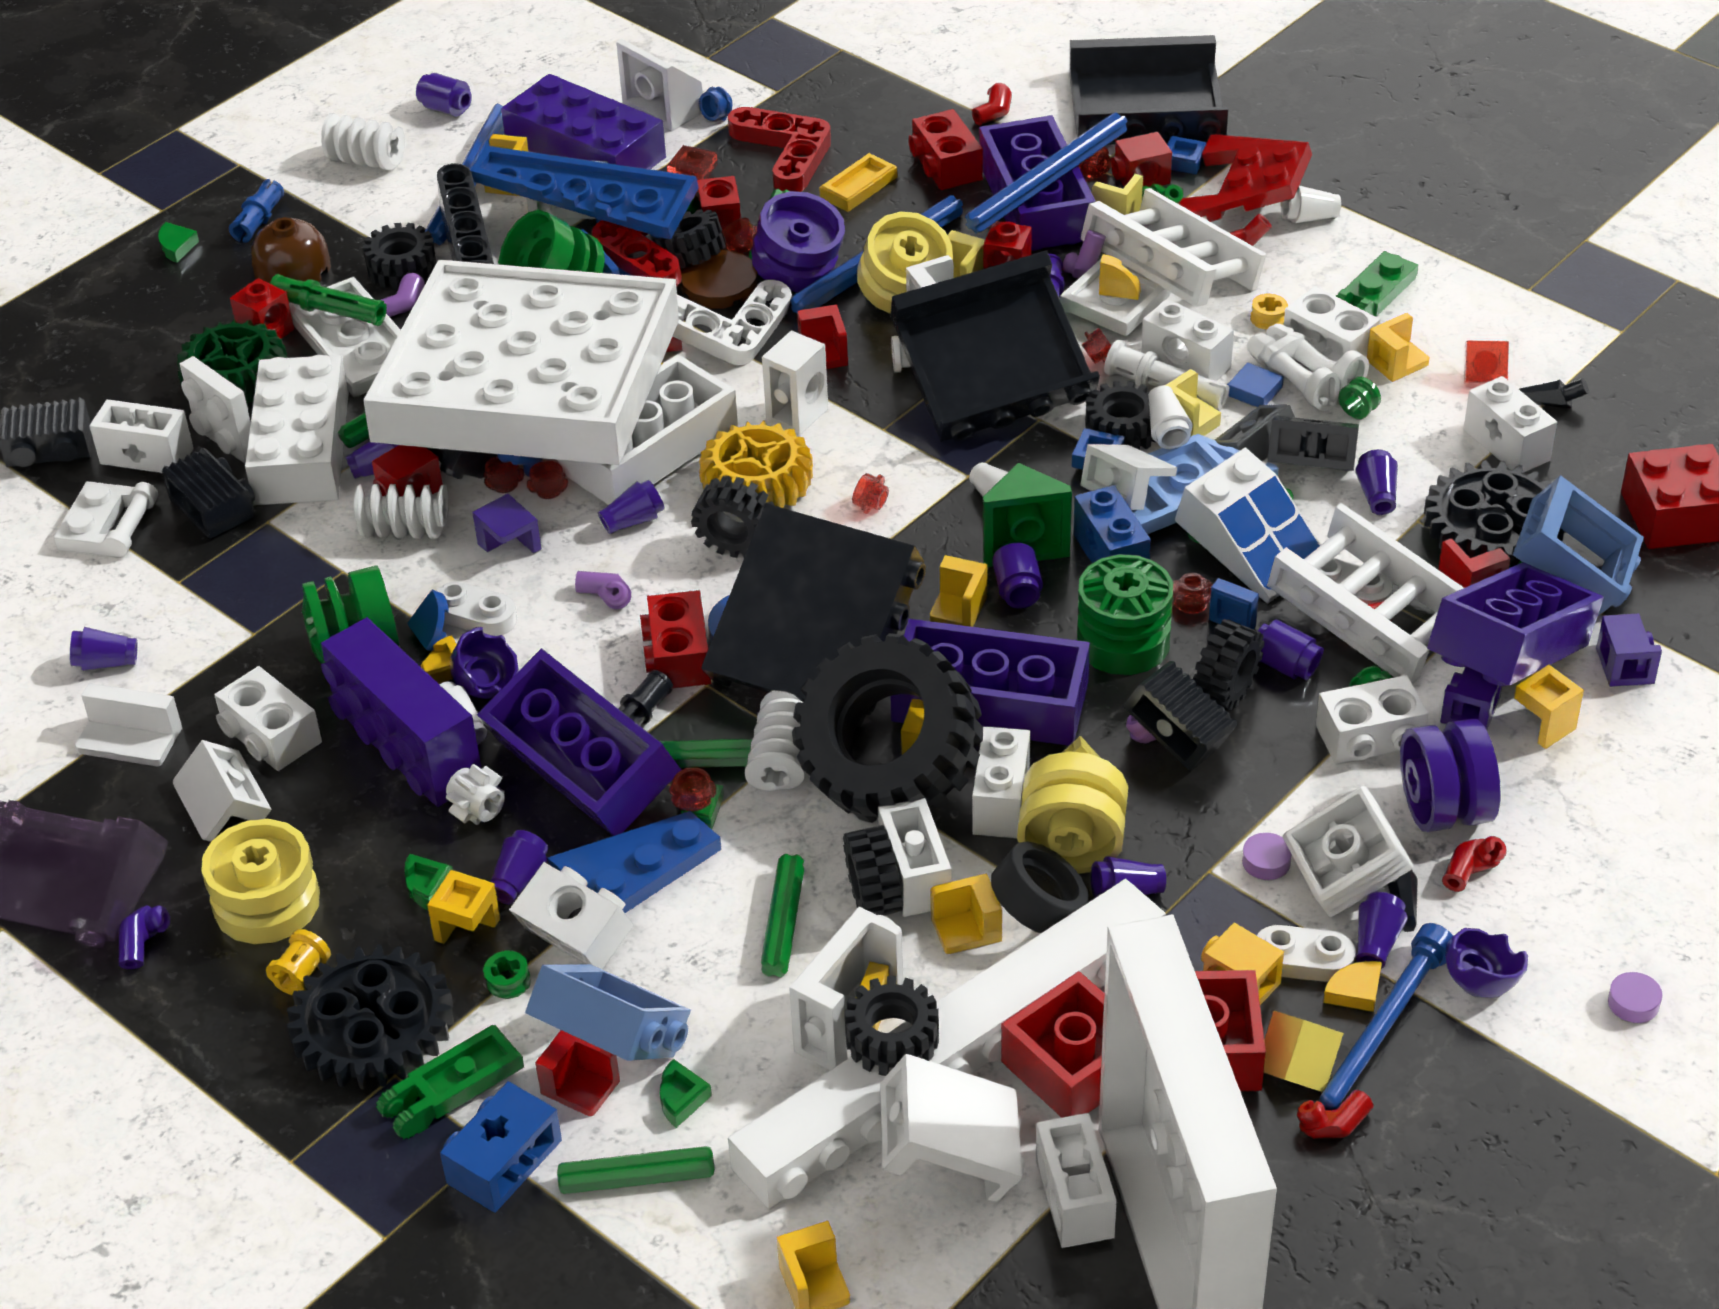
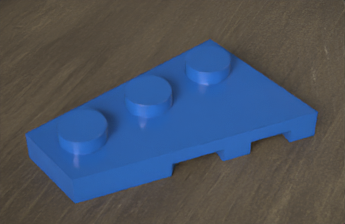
M688 811L548 857V863L559 871L564 866L573 869L587 880L588 884L586 887L596 893L601 888L609 890L626 904L622 909L626 913L722 850L721 838L696 815Z

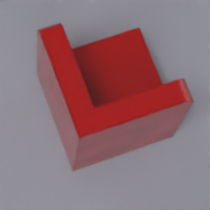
M837 304L797 311L799 334L825 344L826 369L848 366L847 333Z
M1448 539L1442 542L1438 570L1463 588H1466L1509 569L1510 557L1501 548L1469 558L1453 539Z
M560 1030L535 1062L540 1093L587 1116L595 1115L620 1082L616 1055Z

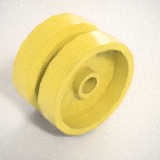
M897 212L881 218L873 225L868 235L864 252L857 267V282L863 295L875 307L891 313L892 296L907 292L906 267L949 255L953 260L952 244L946 231L934 220L919 213Z
M1070 751L1051 754L1033 763L1024 776L1022 803L1018 822V842L1030 841L1046 846L1069 862L1078 874L1091 872L1092 864L1095 861H1103L1106 856L1117 858L1122 852L1128 797V785L1122 772L1107 760L1089 753Z
M259 819L245 821L227 828L211 841L202 857L201 872L206 889L210 895V904L214 917L221 931L237 941L250 944L278 942L290 937L295 930L302 929L311 922L319 907L320 890L316 874L312 869L313 861L309 845L302 832L286 822Z

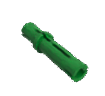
M276 274L270 284L287 292L290 303L299 305L305 311L312 312L317 309L342 317L368 322L375 326H380L386 316L387 305L384 301L323 287L316 280L308 279L304 282Z

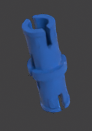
M266 179L253 196L247 197L241 206L243 208L242 212L229 226V232L235 240L240 242L243 237L244 243L249 242L262 223L266 224L272 216L271 210L284 196V189L280 183L273 180L269 186L271 181Z

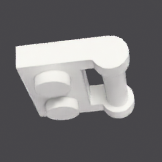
M86 481L54 536L57 550L111 557L125 556L132 545L131 536L146 509L153 507L158 498L157 489L146 482H139L135 487ZM124 507H128L116 529L112 530Z

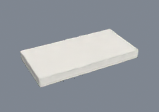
M355 277L327 287L373 299ZM289 302L293 325L318 355L342 356L350 394L355 398L367 393L401 331L387 314L383 323L380 326H375L368 322L342 317L317 309L312 312L305 311L299 305Z

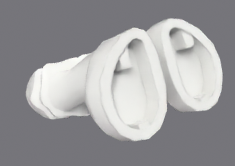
M1282 324L1270 326L1266 334L1258 333L1247 342V350L1262 368L1284 375L1304 394L1306 401L1310 405L1321 411L1332 410L1338 402L1340 390L1356 377L1366 378L1369 370V360L1361 353L1354 350L1348 351L1335 362L1312 346L1304 334L1297 333L1293 328ZM1299 363L1302 364V365H1304V366H1305L1306 368H1308L1310 371H1308L1307 369H1305L1304 367H1302L1301 365H1299Z

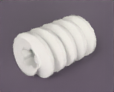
M329 113L322 126L321 143L325 156L331 161L341 160L344 163H355L360 166L368 165L372 168L381 167L384 170H393L403 158L405 135L402 127H397L393 131L390 122H382L379 125L376 120H369L366 123L363 118L352 120L347 115L339 118L337 114Z
M359 483L354 498V516L358 531L362 537H371L374 531H376L380 538H387L392 531L396 538H405L409 531L413 538H422L426 531L430 539H438L447 524L449 499L446 485L440 486L437 497L432 496L429 485L423 486L420 497H416L413 485L406 486L403 496L398 495L396 484L389 485L386 496H382L379 484L372 485L369 496H365L362 484Z
M773 690L766 694L760 703L754 737L751 741V751L748 754V764L745 767V778L748 784L758 790L770 792L779 789H793L799 786L805 778V771L801 768L797 759L800 750L793 744L792 736L794 727H800V724L793 718L795 705L797 702H804L794 694L786 691Z

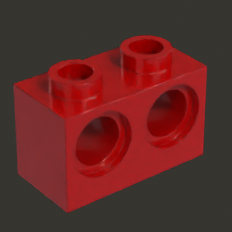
M954 109L912 119L913 135H909L908 138L911 154L913 157L919 158L923 164L927 177L933 178L940 190L983 180V148Z
M700 590L647 596L649 614L640 615L643 642L652 641V645L643 646L646 673L652 670L664 673L671 680L673 688L711 684V679L701 669L708 651Z

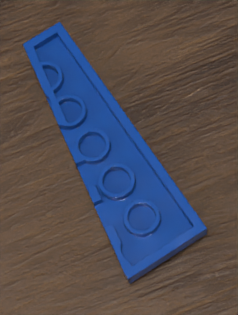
M485 146L471 169L475 183L648 233L655 238L665 239L672 238L699 188L696 176L493 146Z

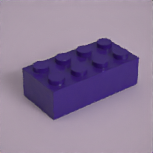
M550 73L501 108L504 135L527 137L529 152L588 161H607L609 164L650 170L666 158L663 120Z
M1053 115L979 127V144L983 148V174L993 195L1067 145ZM1076 166L1004 216L1006 222H1014L1019 225L1032 227L1031 251L1064 244H1077L1083 241L1080 238L1089 203L1096 202L1079 167Z
M1523 562L1443 597L1427 649L1442 655L1441 659L1447 664L1456 667H1469L1482 673L1483 679L1489 683L1499 686H1510L1545 666L1551 665L1588 646L1604 596Z
M368 617L321 642L325 661L321 664V669L330 684L332 695L328 697L333 712L339 719H347L354 726L358 736L366 745L372 743L380 751L384 762L390 769L395 770L397 768L401 771L417 795L424 794L436 807H439L449 801L446 799V787L450 778L462 768L470 769L473 764L482 769L472 714Z
M916 619L908 620L904 637L909 642L915 638L927 643L934 652L939 651L972 689L971 694L978 701L982 715L976 720L982 727L1030 730V740L1068 746L1075 741L1089 679L1090 642ZM909 694L890 696L891 721L904 723L912 699H922Z
M542 648L477 714L502 745L612 836L623 833L681 771L661 742Z

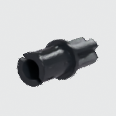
M658 670L650 671L645 680L632 694H626L621 698L619 710L639 726L642 723H649L653 717L652 712L673 691L671 680Z

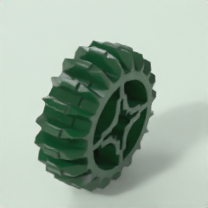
M235 319L231 324L223 325L218 322V326L214 328L203 327L202 334H191L190 342L181 344L182 352L177 354V373L181 384L184 380L180 363L194 356L244 392L248 406L249 402L254 401L259 360L276 357L287 358V352L282 339L277 336L276 331L268 330L265 324L254 326L251 320L240 324Z

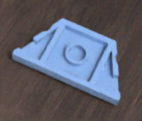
M1196 434L1191 436L1189 441L1179 448H1161L1148 453L1176 466L1177 472L1176 476H1150L1144 510H1132L1146 533L1150 534L1176 523L1175 517L1184 488L1240 450L1219 445L1213 439ZM1267 462L1266 466L1278 476L1279 468L1275 464Z

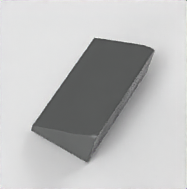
M1287 404L1260 405L1217 437L1215 441L1219 445L1233 447L1238 450L1246 447L1259 460L1264 461L1268 458L1274 415L1294 418L1295 416L1291 406Z

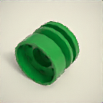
M538 209L526 213L509 230L501 246L498 265L603 273L605 257L603 246L597 238L584 233L578 228L569 226L567 222L548 212Z
M1118 554L1097 560L1087 566L1080 576L1077 641L1090 642L1089 664L1094 668L1110 674L1133 675L1151 670L1162 663L1170 650L1173 581L1167 570L1155 561L1138 555Z
M378 565L349 572V593L340 595L332 577L324 578L327 598L322 600L319 599L314 581L302 584L304 594L301 609L312 652H314L321 664L325 662L321 642L366 617L400 647L389 597Z

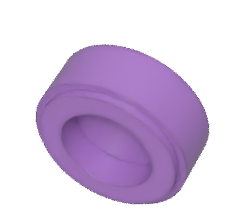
M1258 833L1246 840L1243 846L1242 864L1250 875L1262 880H1274L1284 876L1289 871L1292 854L1283 837L1274 833Z
M1639 972L1622 973L1611 983L1608 1005L1619 1018L1632 1023H1644L1652 1020L1658 1014L1663 996L1662 989L1653 978Z

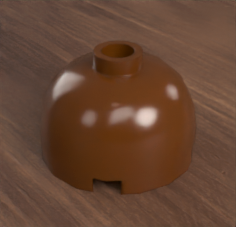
M288 217L279 218L262 228L257 233L251 246L252 267L255 279L259 278L268 283L271 282L276 274L304 282L308 279L319 282L322 280L321 273L325 269L329 272L331 268L328 246L324 236L311 223L304 220Z

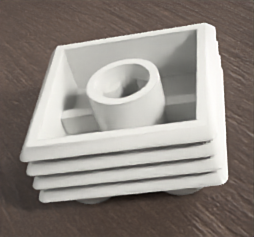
M1366 786L1357 788L1286 831L1282 836L1316 901L1319 902L1329 917H1333L1346 908L1353 906L1370 893L1395 881L1413 868L1410 858L1390 823Z

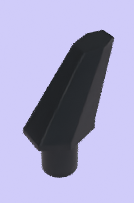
M1583 378L1566 385L1559 379L1553 382L1519 388L1522 393L1537 405L1572 408L1573 399L1589 394L1588 385Z
M1413 870L1387 884L1390 894L1397 896L1405 903V912L1408 920L1403 928L1404 932L1414 931L1417 925L1418 879Z

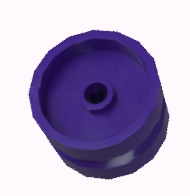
M790 191L775 195L765 202L759 216L757 234L751 251L753 266L763 279L781 281L791 291L800 292L836 268L839 257L838 252L845 234L843 217L831 203L808 192Z
M1465 719L1448 722L1443 732L1436 725L1420 726L1405 730L1400 747L1402 782L1409 810L1420 830L1423 832H1433L1451 829L1457 818L1463 825L1493 822L1498 816L1501 801L1500 776L1493 744L1485 726L1478 719Z

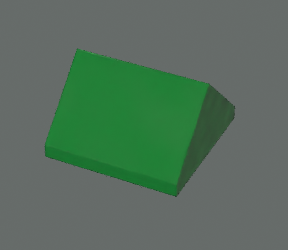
M1017 463L983 496V563L987 564V567H993L992 558L995 552L1010 543L1029 545L1033 548L1037 561L1070 557L1072 490L1070 485L1021 463Z

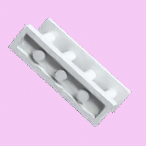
M1150 188L1144 191L1140 210L1126 215L1119 213L1100 201L1089 203L1080 238L1084 241L1088 230L1105 235L1106 239L1101 252L1118 258L1122 261L1123 265L1195 307L1207 304L1213 281L1228 277L1251 291L1257 290L1267 255Z
M1340 503L1334 510L1327 534L1329 539L1305 559H1302L1287 547L1275 556L1267 586L1379 667L1388 671L1393 677L1408 675L1413 685L1420 678L1429 653L1426 645L1429 642L1442 598L1463 589V587L1375 527L1364 517ZM1345 549L1364 562V564L1340 584H1337L1319 570ZM1382 573L1388 576L1391 582L1397 585L1399 589L1376 609H1373L1354 595L1378 574ZM1417 599L1434 611L1435 614L1409 635L1390 620L1410 602Z

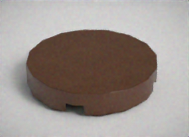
M720 250L721 252L718 255H711V259L707 261L700 260L699 264L694 266L692 263L688 264L686 268H681L682 280L680 289L683 295L684 293L688 295V300L709 309H724L734 306L733 301L741 298L744 302L755 290L758 283L757 271L750 258L742 253Z

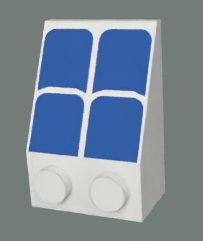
M1246 447L1184 488L1175 521L1252 591L1259 593V597L1267 604L1280 596L1267 586L1275 556L1287 547L1296 555L1305 559L1321 546L1278 476Z

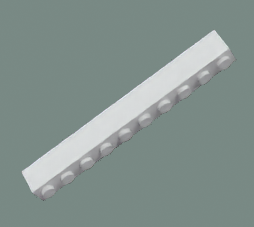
M1127 879L1122 880L937 1001V1009L939 1008L938 1049L934 1048V1056L930 1062L972 1074L987 1063L1000 1060L1001 1023L1078 971L1085 975L1099 989L1105 985L1108 926L1166 916V913ZM906 1021L890 1031L889 1034L903 1032L912 1025ZM850 1057L728 1137L731 1169L768 1209L784 1199L794 1198L809 1182L826 1171H833L839 1168L847 1160L848 1156L866 1144L875 1143L882 1139L880 1082L886 1076L879 1075L878 1065H875L871 1072L863 1069L862 1059L856 1063Z

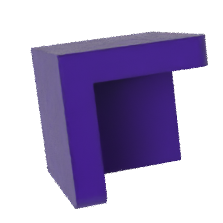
M509 493L472 512L477 544L486 552L514 538H517L532 553L542 549L537 518Z

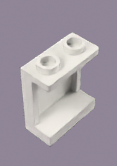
M858 907L789 987L794 1052L828 1070H832L848 1059L845 1035V1010H847L849 997H856L855 990L861 985L869 962L888 965L889 976H896V984H903L902 930L892 920Z
M905 1054L880 1082L883 1170L902 1176L917 1159L984 1179L986 1200L998 1202L1012 1187L1020 1182L1024 1172L1025 1164L1024 1158L1021 1156L1019 1136L1021 1115L1018 1113L1016 1089Z

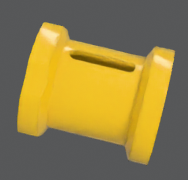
M305 929L295 930L289 938L290 945L278 960H272L266 968L267 977L274 985L290 995L294 991H305L303 977L310 976L319 963L326 964L331 956L330 948L326 942L318 935Z

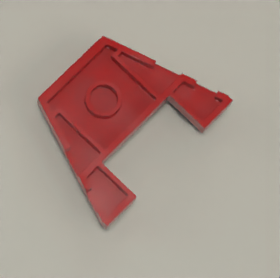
M1210 135L1202 152L1205 166L1232 163L1218 194L1182 198L1179 205L1200 217L1206 216L1207 220L1212 222L1222 219L1226 210L1244 206L1245 212L1293 199L1312 157L1309 142Z

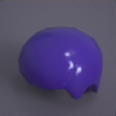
M475 627L462 634L450 656V673L456 685L464 687L467 694L481 699H492L519 672L517 655L506 643L505 637L503 635L493 636L483 632V627Z
M1463 928L1452 936L1446 945L1445 957L1449 974L1466 993L1474 997L1498 998L1515 987L1527 971V952L1520 951L1517 954L1514 953L1509 946L1508 935L1504 933L1489 935L1479 928Z

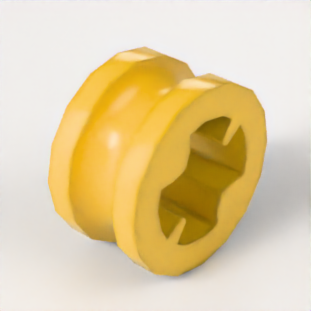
M1266 293L1256 296L1252 301L1250 316L1252 324L1261 329H1268L1274 324L1284 325L1285 308L1288 307V303L1284 298L1276 294Z

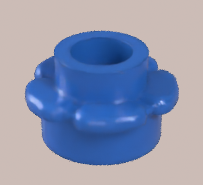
M712 86L700 96V111L709 121L718 119L725 121L728 114L732 111V98L720 86L716 88Z

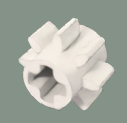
M475 764L471 765L470 769L462 768L450 778L446 787V799L453 803L449 812L463 823L470 820L478 825L480 821L486 822L493 819L502 809L505 800V791L498 787L502 777L487 766L480 769Z

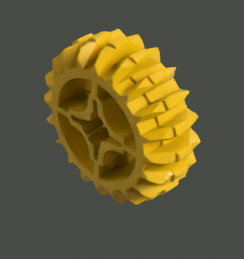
M764 420L759 425H751L748 421L743 427L731 425L728 433L717 431L715 439L706 441V448L701 451V458L699 459V478L703 489L715 478L721 481L723 476H730L732 483H734L736 477L744 478L743 485L749 487L751 482L758 485L755 492L759 494L765 491L769 495L766 502H773L774 506L781 508L784 505L796 506L797 498L806 496L807 488L811 485V479L813 478V457L810 454V448L805 443V438L797 437L794 429L783 430L781 423L767 426Z

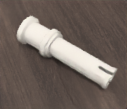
M1116 340L1112 344L1104 365L1105 374L1110 376L1119 374L1135 380L1137 386L1143 384L1147 387L1150 385L1156 387L1166 385L1187 371L1160 361L1159 356L1155 352L1148 351L1145 354L1126 347V343L1122 340ZM1198 375L1197 398L1216 410H1221L1229 394V385Z

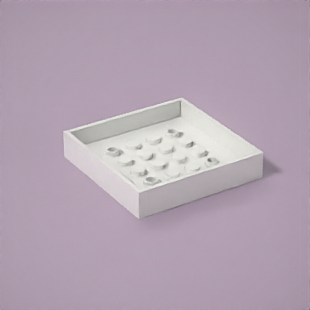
M438 260L363 400L370 442L620 465L679 321L676 279Z
M1174 915L1108 926L1098 1130L1158 1309H1263L1277 1187Z

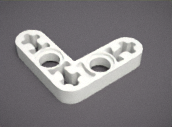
M762 281L732 320L677 295L679 321L673 337L730 364H749L787 314L792 296L791 290L781 281ZM773 298L769 308L765 303ZM756 318L763 321L765 325H751L746 319ZM697 324L710 327L712 332H699L693 326ZM741 337L746 339L745 344L742 343L740 346H737L741 341Z

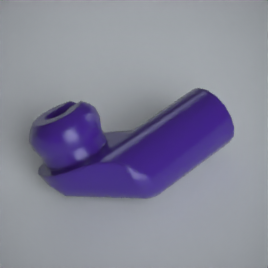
M147 905L137 909L122 920L119 926V966L121 968L137 969L144 966V942L155 936L157 932L166 931L170 925V915L165 907L157 905L151 908Z

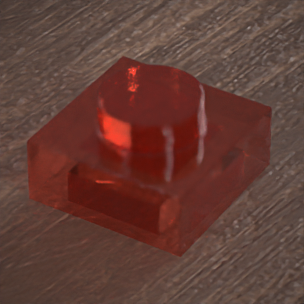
M682 145L667 165V170L671 173L696 176L697 180L707 179L718 165L717 152Z
M1467 340L1465 342L1464 383L1485 384L1501 376L1508 380L1509 341Z

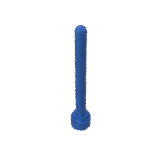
M1435 923L1423 924L1411 942L1412 960L1322 1092L1320 1102L1324 1105L1325 1110H1336L1428 971L1446 964V945L1453 935L1443 926Z

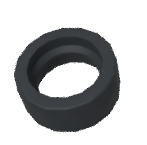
M1030 841L1017 843L991 874L992 889L1004 909L1019 923L1037 933L1046 931L1088 903V891L1081 876L1063 857L1041 844Z

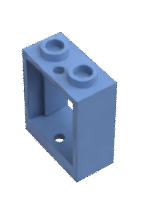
M1560 475L1532 499L1513 555L1524 563L1604 596L1599 616L1610 606H1620L1629 596L1632 590V586L1629 583L1633 572L1641 561V557L1638 554L1644 537ZM1559 529H1563L1604 560L1602 569L1599 570L1557 538Z
M591 964L542 965L525 1010L526 1014L627 1061L673 1058L686 1041L688 1035V1025L686 1023L691 1009Z

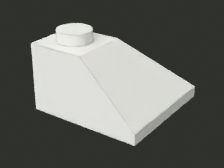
M623 39L616 41L622 104L663 120V126L671 131L702 114L699 108V99L703 94L701 81Z

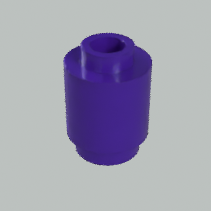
M431 73L430 75H423L416 86V98L425 108L458 117L471 105L472 94L468 83L438 73Z
M1010 543L998 549L992 558V564L1000 596L1008 605L1014 608H1026L1038 601L1043 588L1033 548L1024 543Z
M1277 619L1270 625L1263 624L1258 630L1264 636L1262 639L1264 647L1261 650L1263 656L1260 662L1292 679L1297 677L1304 680L1310 679L1318 668L1324 652L1322 647L1316 645V639Z

